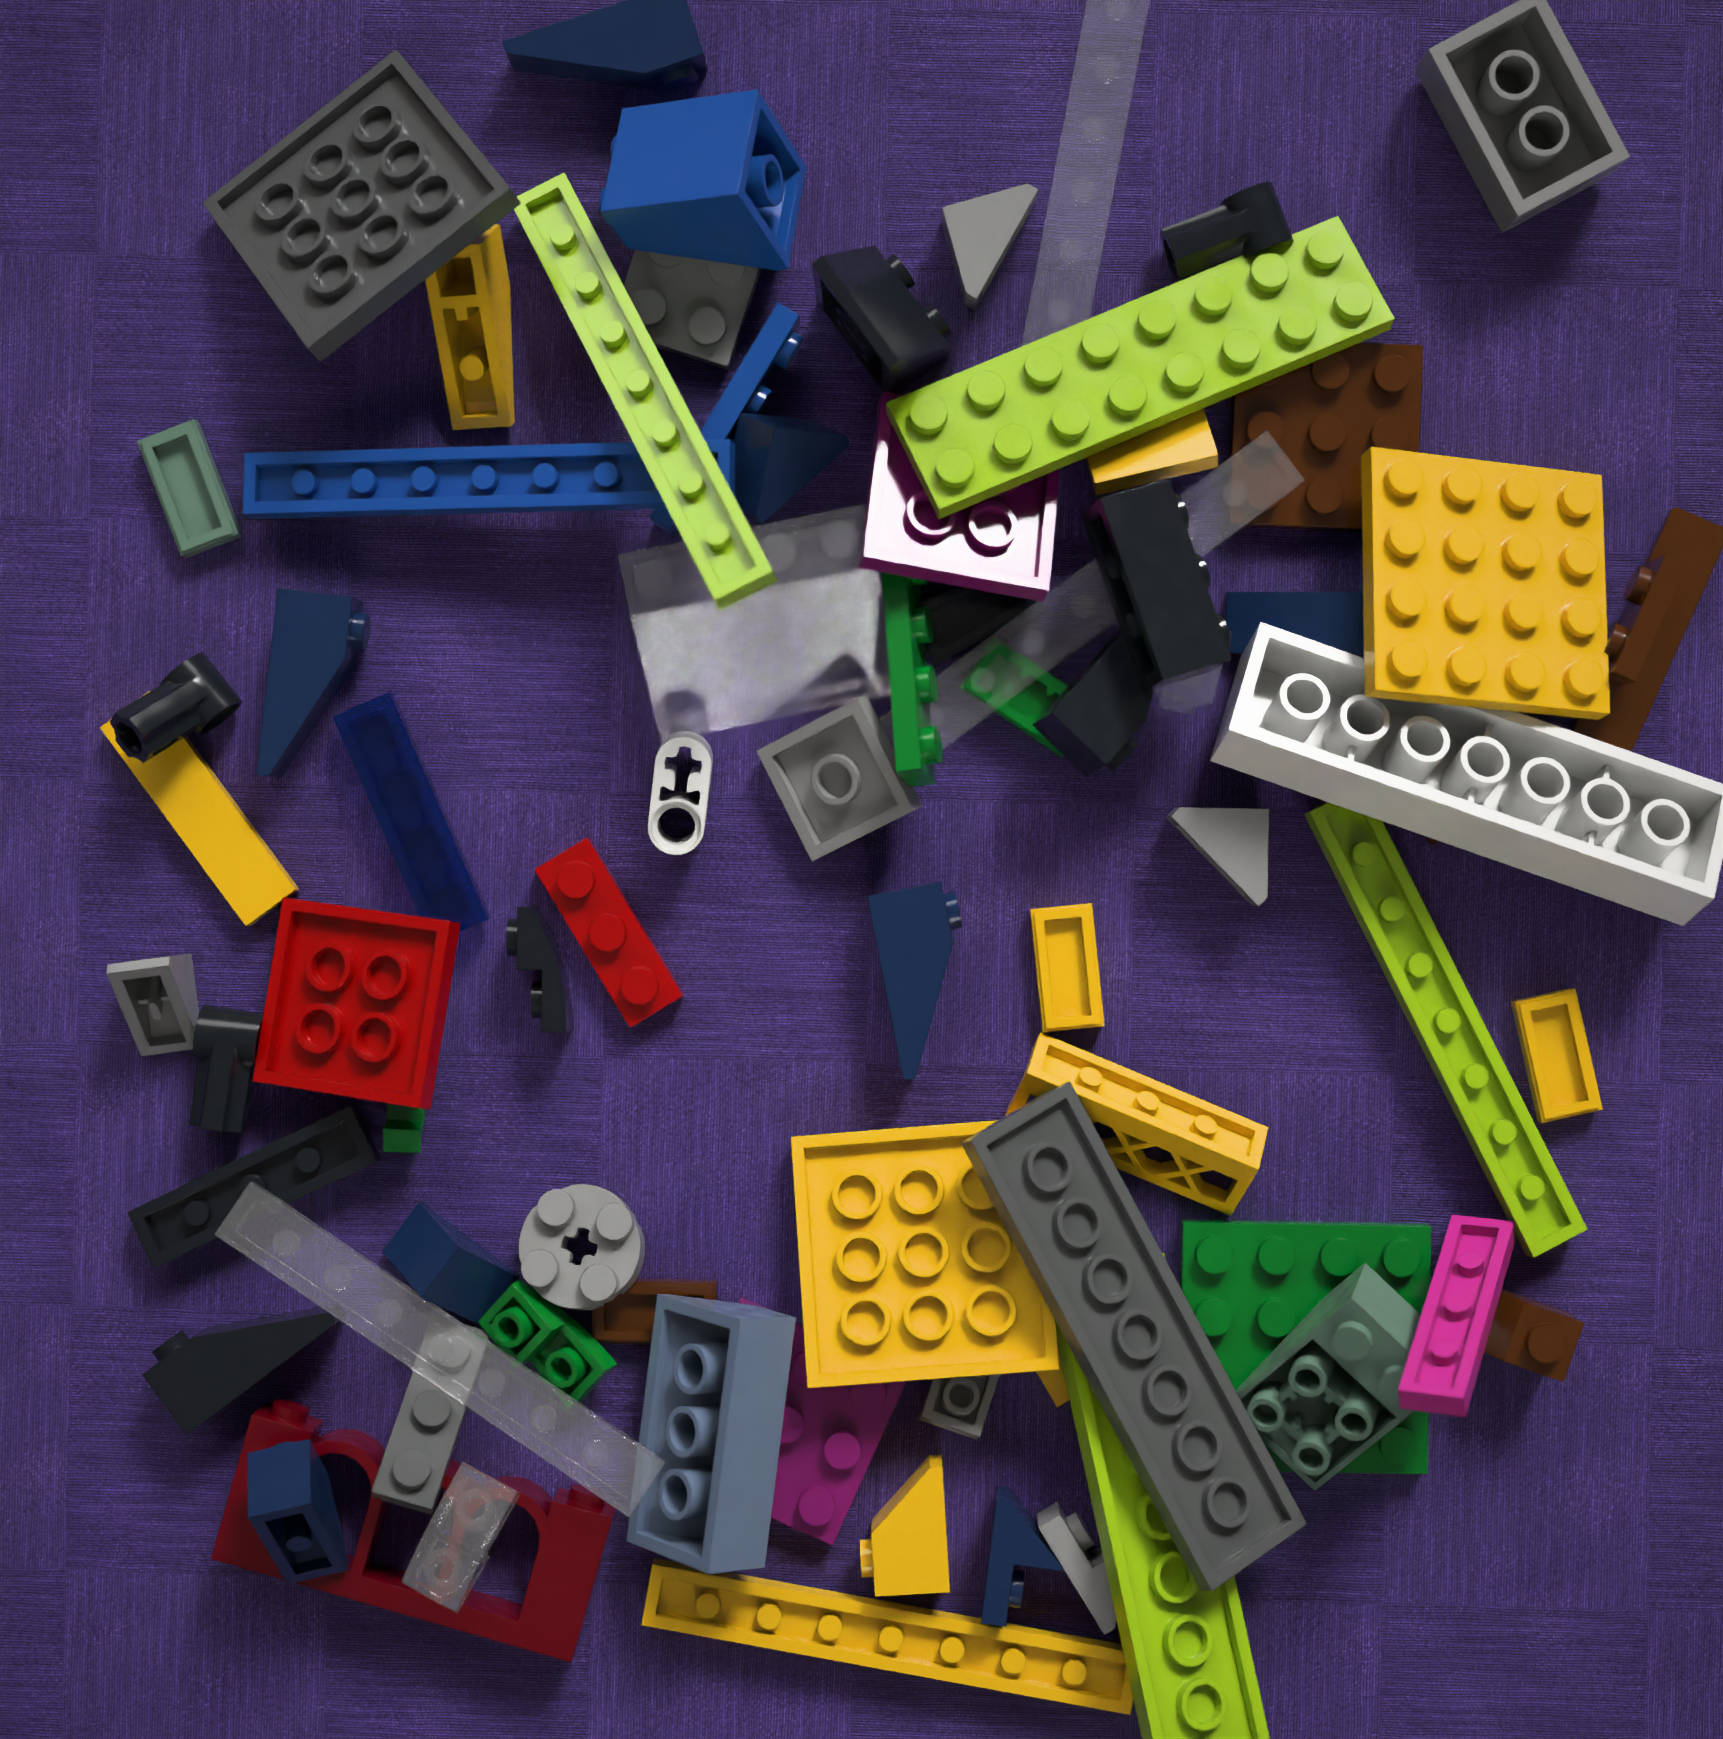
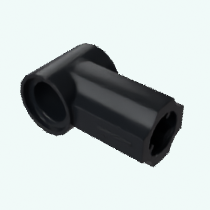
M1264 182L1243 189L1224 199L1220 203V207L1161 229L1160 237L1164 254L1178 282L1244 255V258H1248L1270 246L1294 241L1272 182Z
M202 652L190 657L173 669L162 680L159 687L117 711L113 715L110 724L114 729L116 742L129 758L134 757L145 763L194 731L198 735H203L213 730L232 716L240 708L243 701Z
M209 1004L202 1006L197 1018L193 1039L194 1058L199 1059L189 1125L219 1132L241 1133L246 1130L253 1085L252 1080L264 1013Z

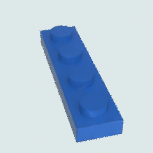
M779 302L776 304L700 431L704 440L730 439L734 442L739 413L761 415L772 395V390L765 387L777 365L785 370L790 366L804 341V337L797 333L801 327L799 314ZM654 509L649 517L652 523L675 537L678 529L668 509Z

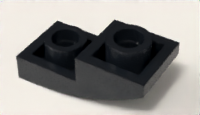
M537 906L517 907V919H508L507 955L517 956V970H542V981H533L531 986L532 1018H541V1032L566 1033L573 1029L572 1002L567 973L558 944Z

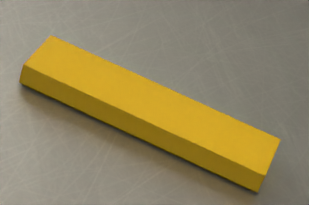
M111 719L100 727L245 926H251L280 905L283 897L289 898L300 890L187 736L150 760L142 763L134 757L129 758L118 745L114 729L110 724Z

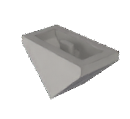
M1027 183L942 207L941 223L965 306L974 311L976 310L1035 206L1039 189Z
M1180 807L1173 809L1166 816L1168 821L1251 906H1260L1268 898L1269 809Z
M192 953L108 964L106 974L140 1055L148 1056L193 1050L194 1031L199 1015Z

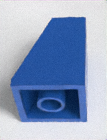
M758 89L622 108L617 135L611 141V163L606 187L600 193V212L605 222L613 228L628 249L775 271L788 269L806 165Z

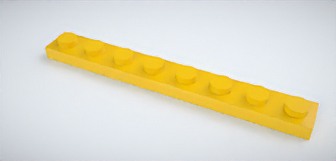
M654 1558L642 1626L1131 1715L1133 1695L1122 1644L1010 1623H1006V1627L981 1623V1618L732 1572L707 1574L682 1563Z

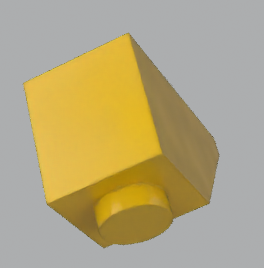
M941 1454L929 1455L872 1519L871 1539H860L862 1578L874 1577L875 1597L950 1592Z

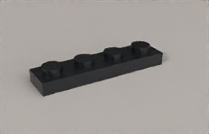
M353 1104L127 1213L153 1268L367 1167L379 1161L381 1157L356 1105Z

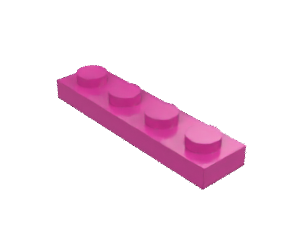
M1460 1215L1451 1216L1398 1388L1400 1409L1466 1417L1516 1240L1514 1221Z

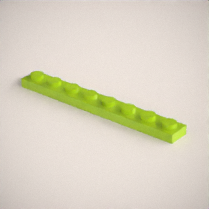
M565 172L517 196L521 204L514 211L719 610L777 582V578Z
M1325 802L1304 813L1508 1221H1514L1515 1235L1525 1255L1535 1258L1588 1230L1383 821L1329 802Z

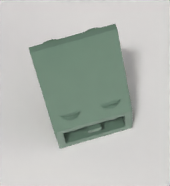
M1366 1263L1361 1265L1322 1298L1236 1389L1263 1443L1314 1491L1414 1412V1410L1400 1409L1398 1388L1421 1315Z

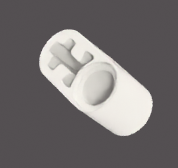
M690 731L676 732L667 737L661 744L655 759L648 833L651 841L659 850L671 855H681L693 850L700 843L706 824L713 754L708 742L699 734ZM686 746L691 748L692 759L701 761L702 767L695 766L691 768L686 793L672 792L662 794V786L674 791L677 781V765L667 763V757H676L680 747ZM699 791L700 798H695L687 794V792ZM671 808H682L688 811L695 822L693 832L684 838L668 836L660 826V816L662 813Z

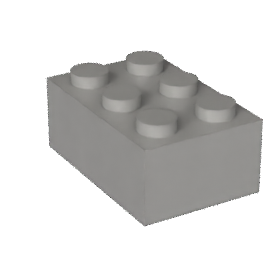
M1519 0L1429 48L1415 69L1502 233L1607 178L1630 158L1547 0Z

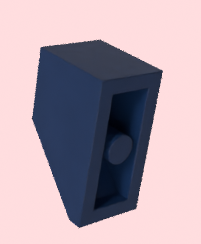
M310 1439L298 1442H282L274 1445L272 1448L248 1453V1519L286 1583L290 1584L347 1571L348 1557L329 1475Z

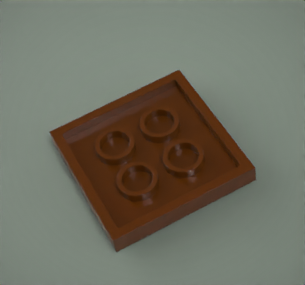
M1360 342L1232 396L1226 526L1362 532L1361 455L1371 447L1419 453L1424 345Z

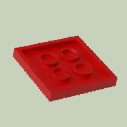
M283 897L252 1081L420 1109H431L461 923Z

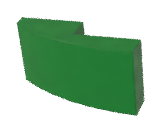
M520 1280L512 1283L478 1321L516 1368L531 1362L568 1408L583 1401L617 1365V1362L570 1315L557 1305L544 1299L535 1289Z

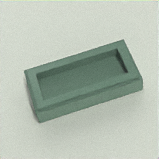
M192 419L137 441L182 557L189 558L243 537L200 422Z

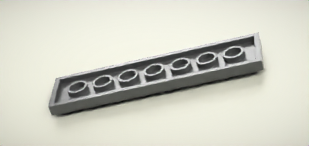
M1065 1082L1043 1093L961 1142L964 1151L1199 1589L1203 1591L1215 1590L1307 1524L1071 1082Z

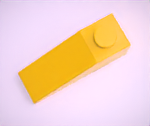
M496 224L425 279L452 430L512 427L515 423L510 281L500 224Z

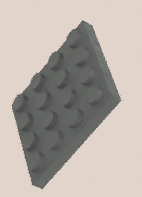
M396 49L202 202L305 346L319 362L323 361L521 204L511 188Z

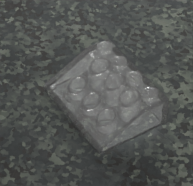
M864 504L750 527L777 578V582L722 610H719L684 541L618 555L631 622L661 743L670 735L680 731H690L702 735L843 706L863 695H867L869 700L890 696L884 600L878 571L859 568L865 517Z

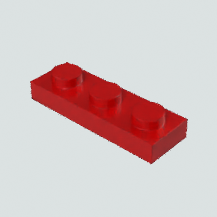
M589 837L534 869L630 1028L684 996V993Z

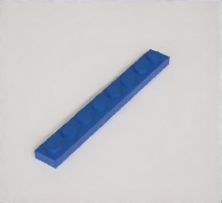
M730 439L705 440L735 497V444ZM633 442L244 453L243 515L250 519L667 509Z

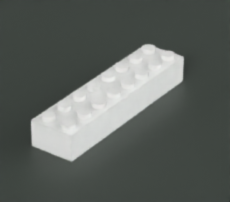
M1261 622L1243 651L1210 761L1681 926L1686 925L1714 899L1723 859L1722 783L1519 712L1365 697L1364 658Z

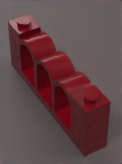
M276 1399L272 1405L263 1404L251 1415L211 1559L285 1580L248 1519V1453L272 1448L274 1445L282 1442H298L310 1439L318 1456L328 1453L345 1454L358 1461L367 1472L372 1491L385 1449L376 1438L360 1430L337 1429L319 1436L324 1420L308 1416L310 1409L300 1403ZM451 1459L442 1486L452 1498L455 1508V1521L439 1580L373 1561L389 1502L372 1498L371 1494L355 1555L347 1554L348 1570L295 1582L296 1584L572 1662L579 1644L618 1504L605 1501L607 1495L603 1491L580 1484L571 1485L570 1490L559 1487L552 1500L540 1485L524 1477L502 1476L487 1481L475 1491L470 1475L459 1462ZM497 1501L512 1502L526 1509L535 1520L539 1531L538 1552L523 1604L455 1585L475 1514L483 1506Z

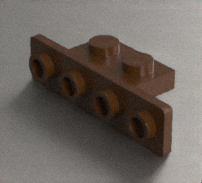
M1679 507L1668 511L1645 565H1639L1626 586L1623 599L1628 601L1619 623L1614 622L1607 631L1608 642L1604 653L1608 654L1610 714L1599 720L1576 718L1571 729L1573 732L1632 752L1722 551V526Z

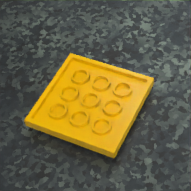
M1371 447L1362 454L1365 697L1599 720L1610 714L1608 654L1604 653L1608 642L1602 475Z
M998 1120L791 1137L808 1388L1060 1370L1056 1320L961 1145V1142Z

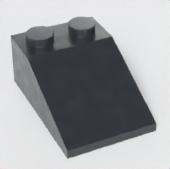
M876 245L824 255L812 263L816 303L882 392L900 394L949 357L950 345L945 339L952 335L950 328L933 305L929 304L924 309L921 308L909 291L915 285V282L896 255L893 254L885 259Z

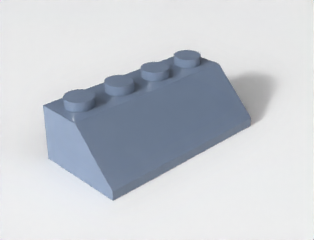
M657 1294L627 1542L707 1574L765 1568L796 1317L750 1304Z

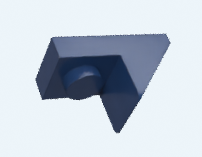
M997 1486L981 1607V1623L1006 1627L1008 1607L1020 1609L1025 1571L1013 1569L1014 1565L1063 1571L1064 1569L1039 1530L1038 1523L1009 1487Z

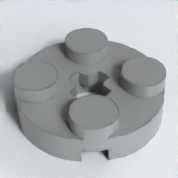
M576 1184L546 1192L540 1197L538 1204L530 1211L521 1230L519 1257L523 1278L544 1299L555 1305L578 1311L594 1310L604 1306V1303L612 1301L619 1294H624L634 1284L641 1271L645 1257V1238L641 1226L637 1223L635 1214L629 1209L630 1207L622 1198L594 1185ZM589 1230V1241L597 1244L595 1256L585 1255L581 1265L573 1264V1253L567 1250L568 1241L570 1238H577L580 1231Z

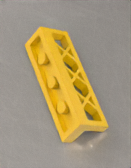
M1040 1032L1032 1048L1023 1078L1007 1108L1005 1116L1025 1105L1030 1094L1038 1097L1070 1081L1091 1122H1099L1113 1128L1117 1137L1107 1139L1101 1138L1117 1169L1231 1216L1259 1170L1269 1127ZM1154 1146L1170 1152L1174 1160L1162 1163L1146 1157L1142 1149ZM1214 1170L1234 1180L1229 1189L1224 1190L1203 1181L1199 1173Z

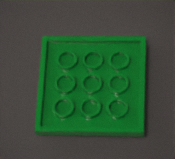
M1181 1219L1180 1288L1235 1390L1322 1298L1364 1263L1371 1267L1420 1315L1422 1314L1431 1284V1226L1427 1223ZM1414 1411L1338 1473L1428 1474L1429 1412ZM1265 1445L1279 1472H1294Z

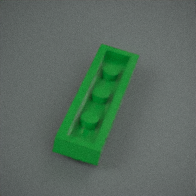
M881 572L896 772L910 787L936 784L934 764L942 763L943 748L939 729L936 725L931 726L929 704L937 703L938 685L933 666H926L925 644L933 642L934 632L928 606H922L920 585L928 584L929 581Z

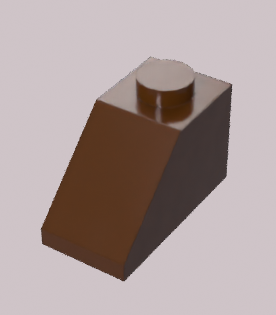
M1502 1289L1484 1353L1504 1362L1564 1382L1584 1322L1565 1310Z

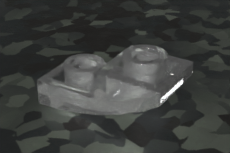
M462 1462L430 1520L401 1582L458 1614L489 1559L487 1552L519 1498L518 1491Z

